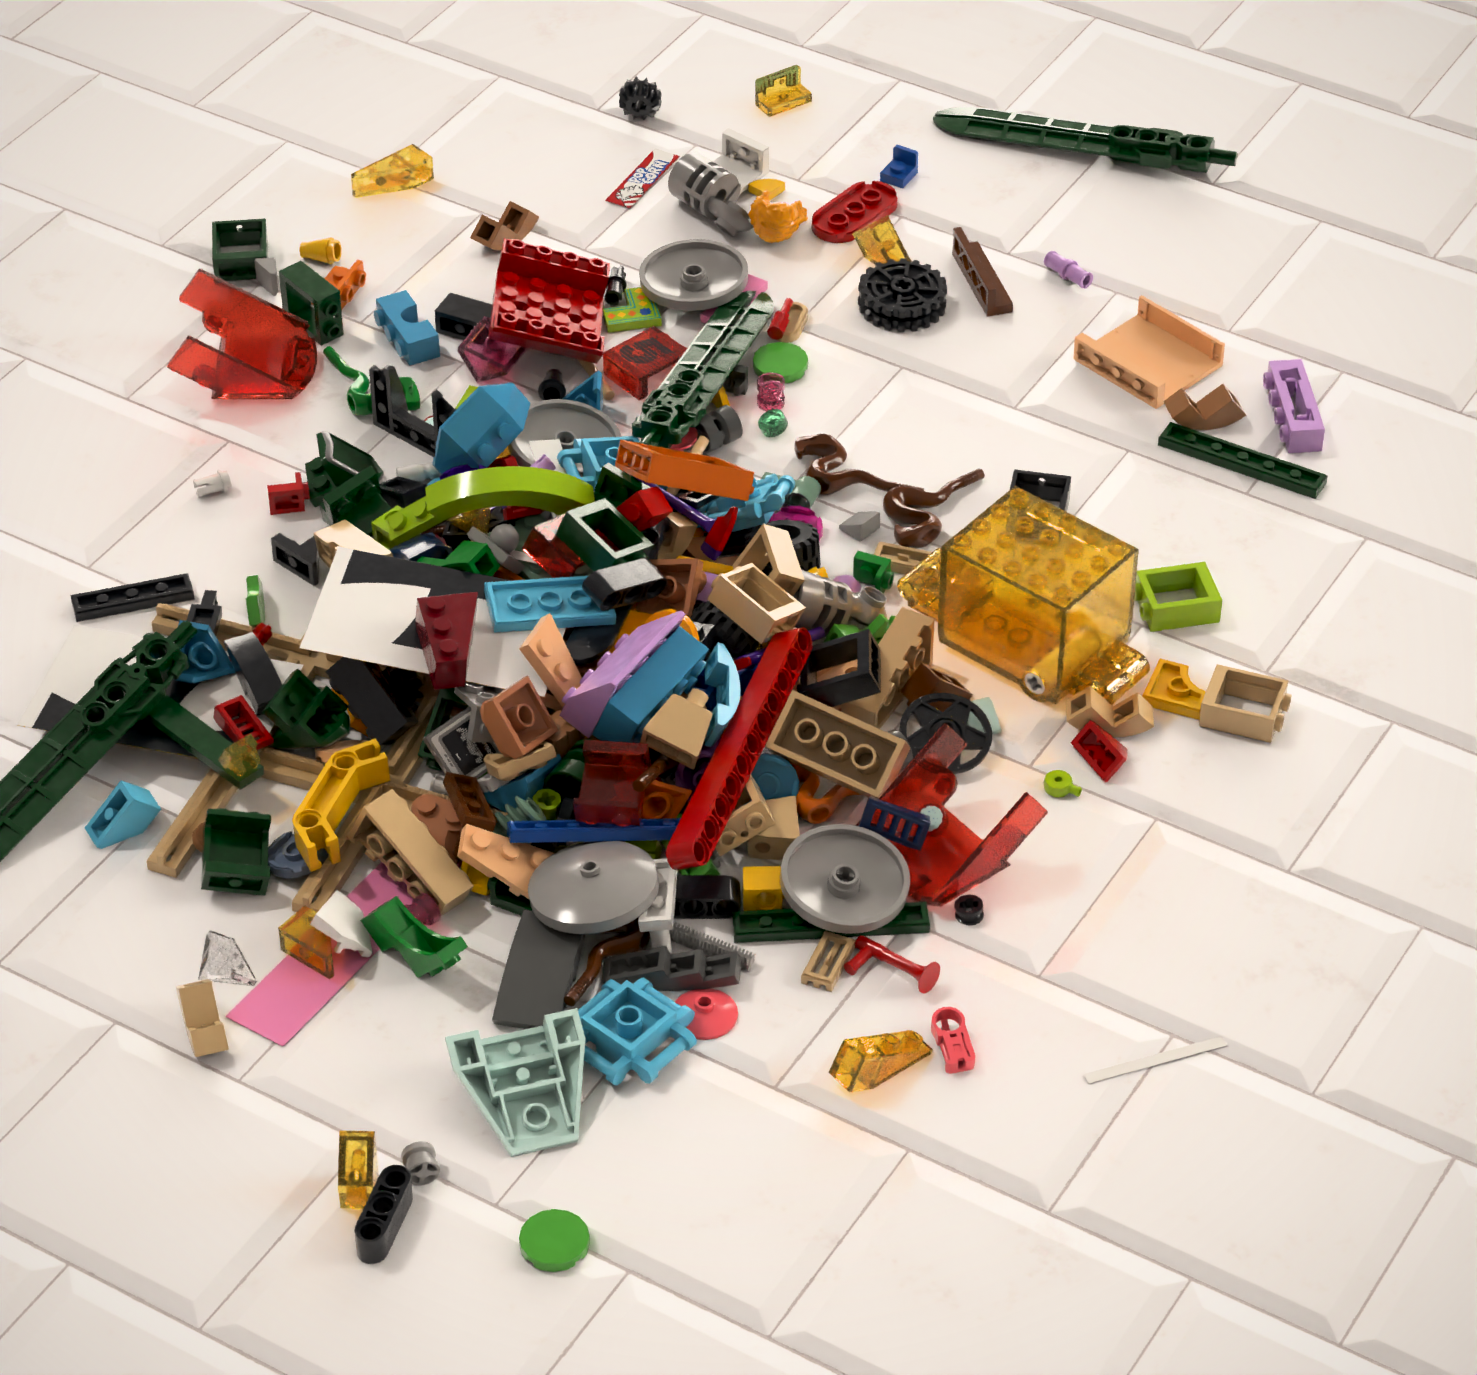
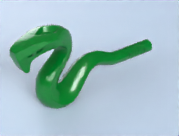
M327 346L323 350L324 355L342 375L354 381L347 391V402L352 413L362 416L373 414L371 393L366 394L370 384L368 377L363 372L350 367L331 346ZM399 377L404 390L408 411L420 409V395L414 380L411 377Z

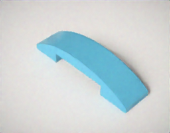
M719 642L714 647L705 666V684L716 687V706L712 711V719L705 738V746L708 747L714 745L723 734L737 710L741 692L736 665L727 648Z

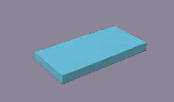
M588 576L484 582V593L494 633L533 630L540 618L551 613L557 628L613 625L616 623V614L614 609L608 611L600 610L582 589V584Z

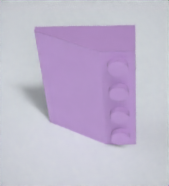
M680 610L638 626L630 635L623 634L614 646L616 650L613 653L607 651L597 663L598 668L595 671L590 668L579 683L581 685L577 689L571 687L562 699L565 705L559 716L590 738L608 701L676 631L686 614Z

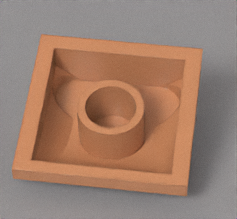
M698 558L650 560L667 579V586L656 597L637 602L636 611L654 614L662 610L673 609L677 610L676 612L681 610L688 617H691L697 594L704 589L707 582L706 574L702 570L703 562Z
M529 676L523 677L493 698L484 701L480 708L483 723L498 750L507 758L517 759L524 756L559 731Z
M432 794L419 796L412 803V813L428 827L432 837L448 851L450 858L457 865L460 859L453 855V851L462 826L451 801Z

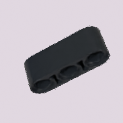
M642 558L591 573L584 580L582 589L600 610L608 611L656 597L667 586V579L648 558Z
M677 875L674 919L732 918V912L740 911L741 885L737 878L727 875Z
M390 1165L382 1170L355 1225L354 1233L357 1256L364 1263H380L387 1257L412 1204L411 1174L402 1165Z

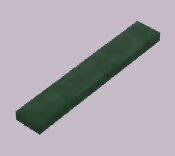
M1172 422L1168 424L1158 438V446L1314 499L1317 498L1327 483L1328 475Z
M165 695L164 699L145 717L147 721L239 790L264 775V766L168 695Z
M926 902L905 903L900 913L888 924L872 931L851 934L832 932L817 927L803 919L793 909L732 912L734 943L821 939L825 931L845 937L930 932Z

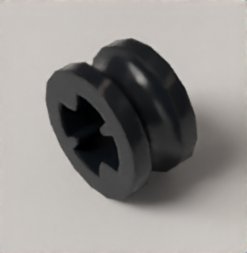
M968 894L960 896L955 901V918L958 922L970 926L976 925L983 920V901L980 897ZM966 908H972V911H966Z

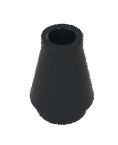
M550 369L547 371L545 378L538 388V394L542 400L562 399L565 397L566 388L560 370Z

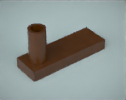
M446 772L443 785L462 829L466 824L493 832L496 820L477 778ZM461 832L459 834L456 846L453 851V855L457 859H460L459 857H457Z

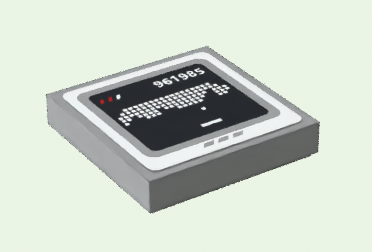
M470 706L422 738L445 775L446 772L479 778L487 772L484 757L487 754H502L495 742H471L467 739L471 714Z

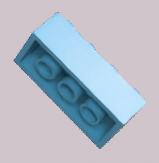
M679 626L608 701L592 735L609 746L618 755L621 751L627 752L629 749L635 751L641 744L640 741L644 727L672 694L680 696L682 692L688 694L698 682L696 677L707 665L704 658L709 648Z

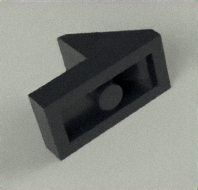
M281 533L271 538L273 561L313 586L319 583L320 557L314 536L301 545Z

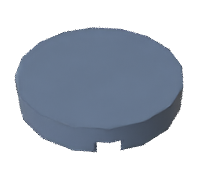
M292 831L282 834L269 846L268 866H270L271 873L277 877L290 879L311 873L296 848ZM324 848L317 850L318 860L323 864L329 854Z

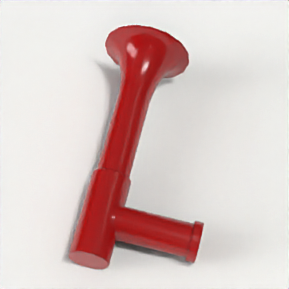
M860 935L855 941V948L860 951L843 966L848 974L855 975L861 966L871 957H874L913 976L918 981L919 991L923 994L928 993L935 986L940 975V965L936 961L931 962L927 966L916 964L863 935Z

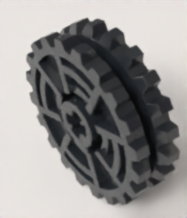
M901 258L900 261L888 259L887 263L884 264L881 262L875 263V268L868 267L866 274L860 276L858 285L859 311L864 313V319L867 321L873 320L874 326H885V330L888 331L897 329L898 332H904L905 329H910L912 332L918 331L919 327L929 328L931 322L937 323L939 316L945 314L946 279L945 277H940L941 272L938 269L931 270V265H921L918 260L908 262L906 258Z

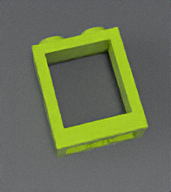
M1205 561L1136 571L1135 583L1131 585V594L1133 600L1138 601L1141 619L1147 622L1150 632L1220 622L1222 598ZM1193 588L1197 598L1158 604L1154 593Z

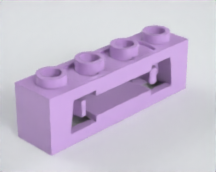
M1302 359L1269 361L1268 372L1263 373L1264 389L1269 390V405L1274 407L1275 424L1280 425L1279 434L1281 442H1285L1288 453L1322 451L1325 428ZM1294 390L1296 392L1295 404L1299 414L1296 415V420H1294L1295 409L1291 397H1294Z

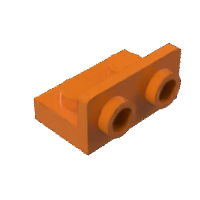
M356 260L350 269L334 266L324 278L340 291L341 310L347 303L351 302L354 294L365 284L366 272L364 271L362 260Z

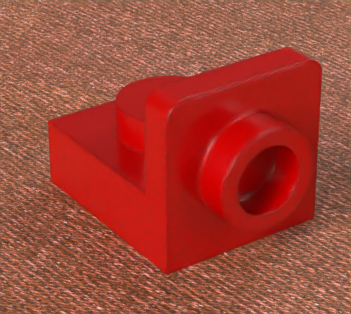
M295 472V483L267 485L270 515L305 511L304 500L310 499L308 482H302L301 472Z

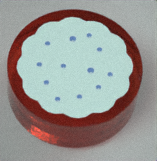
M930 803L918 810L919 813L930 816L931 824L926 836L936 837L947 829L949 817L941 806Z

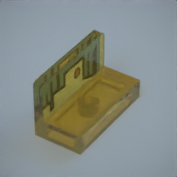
M797 64L755 80V105L768 117L812 102V93L801 84V67Z

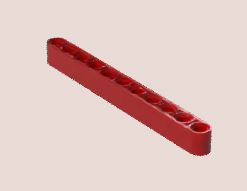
M801 627L783 631L772 636L739 702L735 714L730 720L667 845L666 857L672 869L681 870L703 866L708 863L811 653L812 638L806 628Z

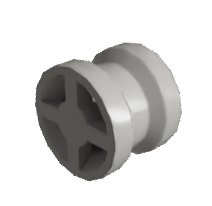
M414 1142L407 1145L401 1153L402 1164L410 1171L413 1185L429 1184L440 1174L439 1163L435 1159V1149L428 1142Z

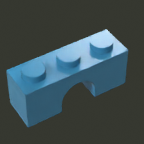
M407 290L376 298L375 322L379 327L382 326L388 341L394 343L400 357L403 356L409 366L440 357L439 334L428 320L418 322L417 304Z

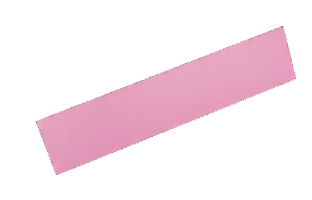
M459 860V861H458V863H457L458 868L461 867V865H462V860ZM382 862L346 896L362 910L364 917L395 896L400 899L412 915L422 907L408 894V885L404 882H395L387 875L388 868ZM314 928L225 1017L284 1046L380 948L369 934L372 946L370 957L361 956L357 950L353 951L352 949L344 948L341 953H335L334 948L338 942L317 928Z

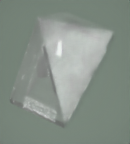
M210 930L205 939L198 980L209 979L212 982L254 986L257 980L235 939Z

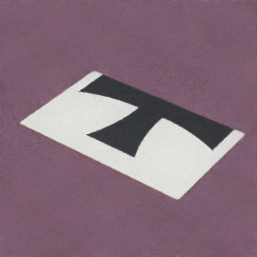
M338 546L300 645L301 649L429 674L415 626L417 598L478 592L476 621L466 682L506 689L523 677L529 676L539 696L545 697L547 686L519 650L532 630L496 633L493 631L484 593V582L512 580ZM558 628L562 638L566 628Z
M74 625L17 726L50 731L94 686V681L114 660L119 657L123 659L132 652V647L140 642L143 637ZM136 656L126 664L130 666L136 663ZM270 659L282 685L296 669L301 671L304 666L302 664ZM236 673L194 684L173 680L166 689V695L237 746L213 719L216 705L240 695L244 697L254 711L249 696L244 694ZM265 714L258 715L257 717L270 733L275 723ZM236 716V717H233V718H231V719H232V720H235V719L240 718V717H239V716ZM145 718L138 720L117 742V744L195 757ZM244 722L240 725H237V727L239 728L241 726L246 725V723ZM251 729V730L246 731V732H244V733H242V734H243V735H247V734H249V733H251V732H254V731ZM257 736L251 740H248V742L251 743L260 738ZM262 748L247 755L257 760Z

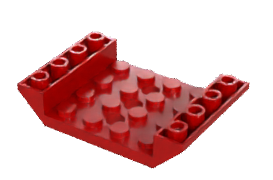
M504 238L495 278L488 339L597 364L604 352L605 337L601 336L603 300L609 279L610 263L604 262L599 258H587L578 256L573 252H561L543 245L536 246L524 243L518 239L510 240Z

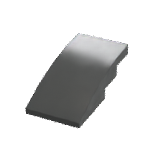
M523 910L500 984L492 1017L493 1023L529 1029L543 1026L544 1015L564 1011V1007L567 1008L564 997L570 991L572 982L576 980L585 934H573L555 930L542 923L533 911Z

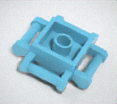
M634 436L574 439L573 449L560 451L557 455V460L568 475L592 485L594 491L602 467L608 462L615 466L620 439L637 443L640 441L638 437ZM575 463L582 464L583 477L580 476ZM658 485L664 490L668 488V486Z
M775 473L766 475L765 479L756 480L754 478L752 486L755 488L753 493L749 495L748 501L719 496L717 500L696 510L709 518L717 519V517L725 516L732 506L737 507L738 513L732 532L767 524L774 512L783 506L785 496L795 488V480L789 475H784L778 480Z
M644 977L637 980L634 984L628 980L619 984L615 980L610 979L602 985V990L578 1009L585 1035V1044L591 1041L596 1045V1052L585 1045L584 1061L605 1074L606 1080L615 1086L624 1080L626 1074L631 1069L638 1074L642 1081L650 1084L658 1077V1072L684 1050H690L697 1044L695 1035L686 1028L693 1021L695 1011L686 1005L680 1006L654 989L653 984ZM670 1036L675 1039L650 1062L644 1059Z

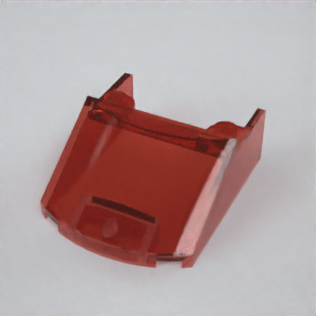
M203 269L197 270L180 294L179 301L202 312V322L206 330L221 336L219 350L192 336H187L169 360L167 368L197 382L203 387L211 389V399H293L297 397L311 381L317 365L316 342L314 338L309 337L307 332L309 328L308 322Z
M944 724L879 798V800L919 813L927 806H936L941 810L943 814L942 823L938 828L927 832L921 851L887 839L900 851L908 865L910 887L907 898L942 907L1010 866L1011 864L1007 861L1008 858L1048 813L1034 797L1025 792L982 840L948 811L944 805L955 793L958 785L957 777L948 767L967 746V743L947 724ZM876 808L871 823L877 824L882 810ZM888 813L884 827L889 828L894 815ZM900 819L896 831L902 832L905 819ZM913 823L909 835H915L918 827L917 824Z

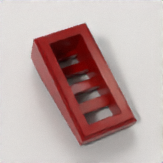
M242 695L215 706L213 719L246 754L273 744V737ZM236 716H239V717H240V718H237V719H235V720H232V719H231V718L236 717ZM244 722L246 723V725L241 726L239 728L237 727V725H240ZM251 729L254 731V732H251V733H249V734H247V735H243V734H242V733H244V732H246V731H249V730H251ZM257 736L260 738L254 742H248V740H251Z

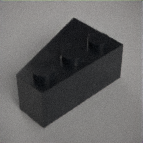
M342 657L325 671L331 679L329 683L333 690L344 696L349 703L347 707L355 718L361 719L367 727L366 733L371 740L376 738L380 745L392 744L418 722L401 691L396 692L388 682L392 678L388 669L382 671L376 663Z

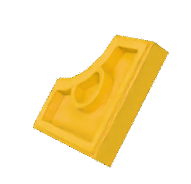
M1159 659L1142 697L1153 708L1200 720L1201 703L1206 691L1199 689L1191 682L1188 675L1189 666Z

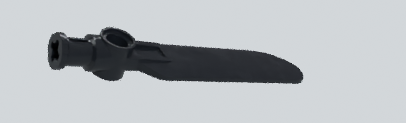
M665 517L654 527L641 531L654 544L648 555L649 560L658 559V552L664 541L663 534L671 526L668 517ZM633 604L614 609L616 623L613 625L573 628L566 646L575 665L581 666L592 663L612 648Z

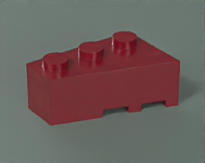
M478 592L417 598L415 626L434 690L465 686L476 621Z

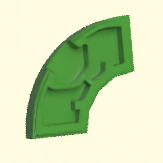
M258 575L247 576L246 578L247 598L245 599L249 625L253 628L259 623L265 624L263 586Z

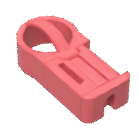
M953 1007L939 1008L932 1016L931 1033L935 1038L937 1046L941 1047L946 1063L945 1071L951 1074L972 1070L975 1066V1053L965 1025L964 1015ZM948 1019L957 1022L959 1028L950 1031ZM940 1020H941L942 1029L939 1028V1027L937 1026V1024H936V1023L939 1022Z

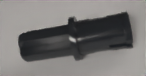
M621 265L611 268L606 286L607 290L604 298L606 303L612 306L620 304L622 293L627 287L626 273Z

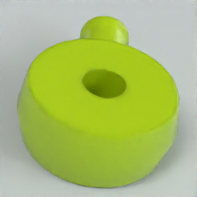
M1063 770L1050 771L1046 774L1043 781L1045 792L1052 797H1065L1069 793L1079 797L1082 792L1081 787L1073 785L1070 774Z

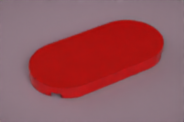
M865 181L855 183L814 212L812 216V232L819 239L831 243L853 241L896 210L898 205L897 193L892 186L881 181H872V184H865Z

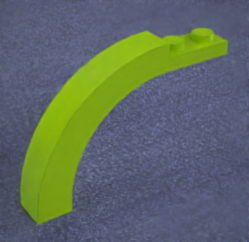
M506 466L468 471L447 477L425 487V497L388 516L389 537L392 543L398 545L453 516L475 509L494 506L532 507L564 517L567 511L595 502L593 486L565 473L535 467Z

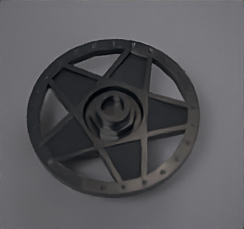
M932 693L922 696L907 707L900 721L899 731L909 742L913 761L921 767L936 773L958 774L969 771L985 759L991 747L992 728L987 716L975 703L956 694ZM942 701L952 702L953 704L942 712L928 703ZM970 711L981 722L984 732L967 725ZM911 714H913L921 728L907 737V722ZM962 750H981L975 758L960 764ZM935 751L941 765L925 759L918 753Z

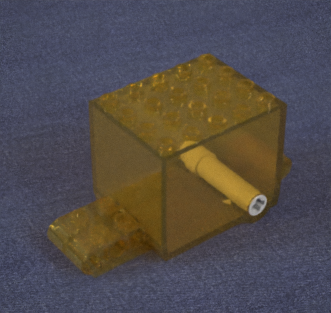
M1014 486L943 544L941 548L934 550L897 582L898 591L908 601L909 607L934 618L938 622L939 642L1017 683L1024 693L1035 701H1050L1056 705L1069 693L1074 696L1091 686L1109 704L1113 705L1150 671V665L1146 657L1136 649L1126 645L1131 634L1139 549L1017 486Z

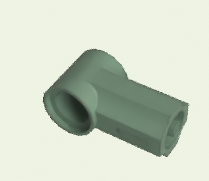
M765 472L762 476V479H765L766 475H770L773 473ZM802 476L795 480V488L785 496L784 503H787L788 506H801L810 509L821 493V485L810 476Z

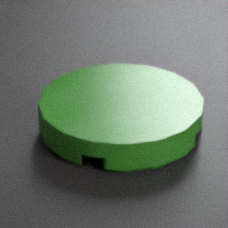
M785 342L769 343L760 347L754 353L753 369L758 377L767 382L768 379H771L777 384L792 383L805 375V371L808 369V356L797 345Z
M560 1209L540 1211L529 1217L521 1227L519 1235V1246L524 1259L532 1262L535 1268L550 1272L568 1270L574 1267L576 1261L580 1260L581 1257L583 1260L587 1255L590 1245V1235L586 1223L578 1215Z

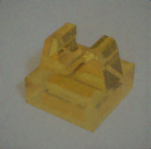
M249 734L225 748L218 760L225 770L230 768L237 776L241 777L247 771L242 764V760L248 761L254 769L261 762L256 749L258 743L252 734Z

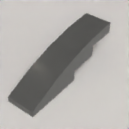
M667 946L605 958L602 984L604 985L610 979L615 980L619 984L624 983L626 980L634 984L637 980L644 977L653 984V988L657 991L697 990L737 985L740 981L742 960L737 951L706 957L702 948L670 954Z

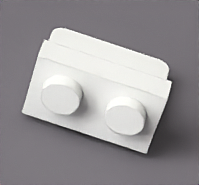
M728 128L722 132V155L713 160V162L737 177L739 184H741V194L748 189L749 183L760 180L769 173V146Z

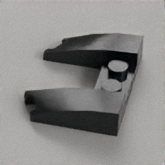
M376 365L370 367L373 424L435 457L439 427L457 409H454L437 389L433 391L431 396L434 426L417 416L408 413L404 390L394 366L387 365L383 369H379Z

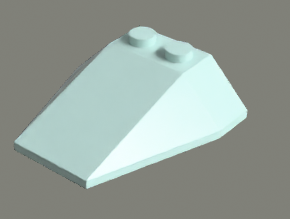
M577 1008L544 1015L543 1026L484 1039L480 1038L479 1030L445 1037L454 1073L511 1157L578 1142L585 1035Z

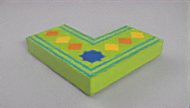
M641 287L624 289L627 306L603 309V319L608 333L662 326V318L657 303L651 301L643 293Z

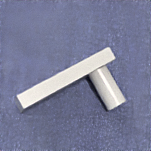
M667 858L653 859L657 867L659 890L652 905L639 916L638 924L640 932L649 931L652 948L667 946L671 954L672 944L669 930H673L678 870H674L669 866Z

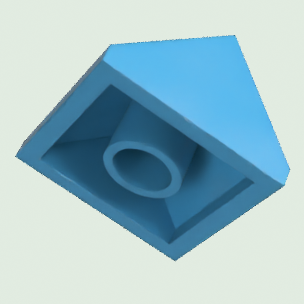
M557 754L556 758L548 760L545 766L538 769H530L493 792H483L487 803L507 813L505 804L508 803L514 808L518 807L515 801L516 796L521 797L523 800H527L528 797L533 800L536 792L544 789V779L562 760L560 754Z

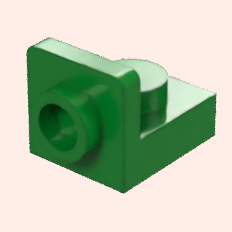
M857 551L853 558V577L857 581L875 585V588L884 594L886 589L889 590L892 587L894 581V572H891V559Z

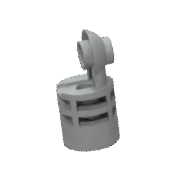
M689 152L676 162L668 179V189L671 195L710 220H716L715 224L731 237H734L737 232H746L753 228V225L748 221L750 218L748 213L736 204L740 195L741 184H739L734 174L698 152Z
M801 570L805 581L793 597L806 608L794 628L804 627L807 630H811L820 626L825 631L824 637H827L833 624L846 625L850 616L865 626H869L879 614H883L887 618L884 607L887 598L876 588L865 586L861 592H852L846 583L836 582L830 578Z

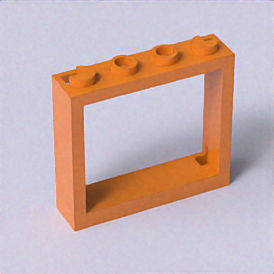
M620 439L615 466L647 483L748 501L749 495L754 491L755 487L752 486L754 479L753 471L720 458Z

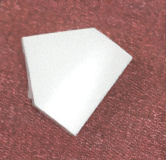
M336 890L316 913L310 925L338 942L334 948L335 953H341L344 948L352 949L353 951L357 950L363 957H370L372 954L369 932L360 921L364 918L362 910L348 897Z

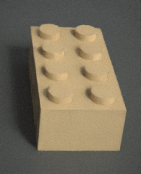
M792 690L765 745L771 754H777L787 759L790 763L867 798L872 797L882 801L886 800L910 750V746L905 740Z

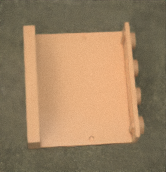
M1141 295L1139 297L1137 315L1103 337L1094 340L1084 333L1077 335L1074 341L1073 359L1157 409L1164 404V400L1182 388L1185 391L1222 367L1225 343Z

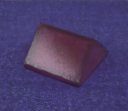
M486 316L468 334L457 350L477 383L506 376L528 350L526 347L488 339L491 319Z

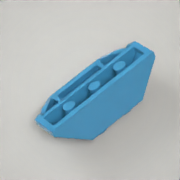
M511 382L479 386L439 427L435 457H433L432 465L441 475L453 467L468 464L471 468H478V465L488 467L523 431L530 402Z

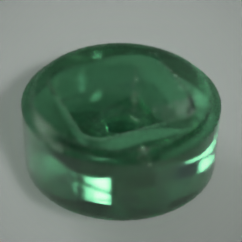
M771 409L762 414L759 418L758 426L764 436L776 437L786 430L788 420L781 410Z

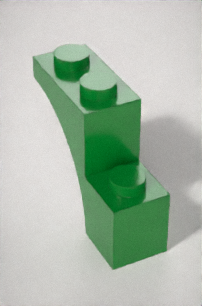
M465 540L445 560L422 556L417 561L486 576H492L501 567L487 543Z
M397 896L383 903L360 920L382 952L392 947L396 951L399 950L417 978L427 973L433 977L442 970H447L461 960L458 954L468 947L461 936L453 938L442 936L423 925L410 913Z

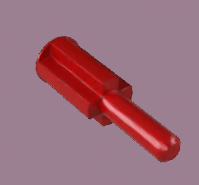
M786 298L781 311L775 312L767 330L768 336L774 340H779L783 337L790 321L788 319L789 311L793 304L791 298Z

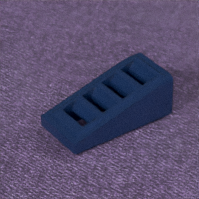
M869 797L858 826L874 831L884 838L906 847L921 851L931 821L928 815ZM877 808L882 811L877 824H874L871 821ZM888 813L894 816L889 828H886L884 824ZM902 818L906 821L902 832L896 830ZM913 823H915L918 827L915 835L911 836L909 833Z

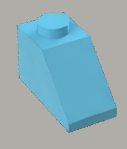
M121 780L85 826V830L96 847L103 849L142 834L160 812L161 808L149 790Z

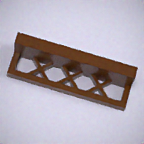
M961 227L953 228L952 255L986 316L1013 312V302L979 242H969Z

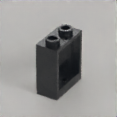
M1014 469L1004 512L1003 536L1061 543L1070 500L1072 476ZM1024 497L1060 502L1058 512L1019 508L1017 507L1018 498Z
M866 629L813 645L811 653L799 675L800 684L797 685V692L830 707L881 693V650L870 630ZM857 659L856 671L817 682V671Z

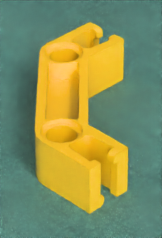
M376 738L333 753L293 815L292 823L296 848L310 872L322 867V863L318 860L317 850L324 848L330 855L332 865L341 862L338 837L335 834L336 828L359 791L390 781L388 757L385 752L380 753V744Z

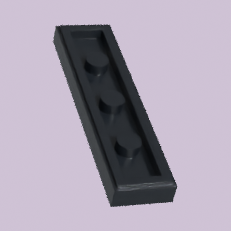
M188 573L70 595L76 622L153 608L159 603L169 605L195 600Z

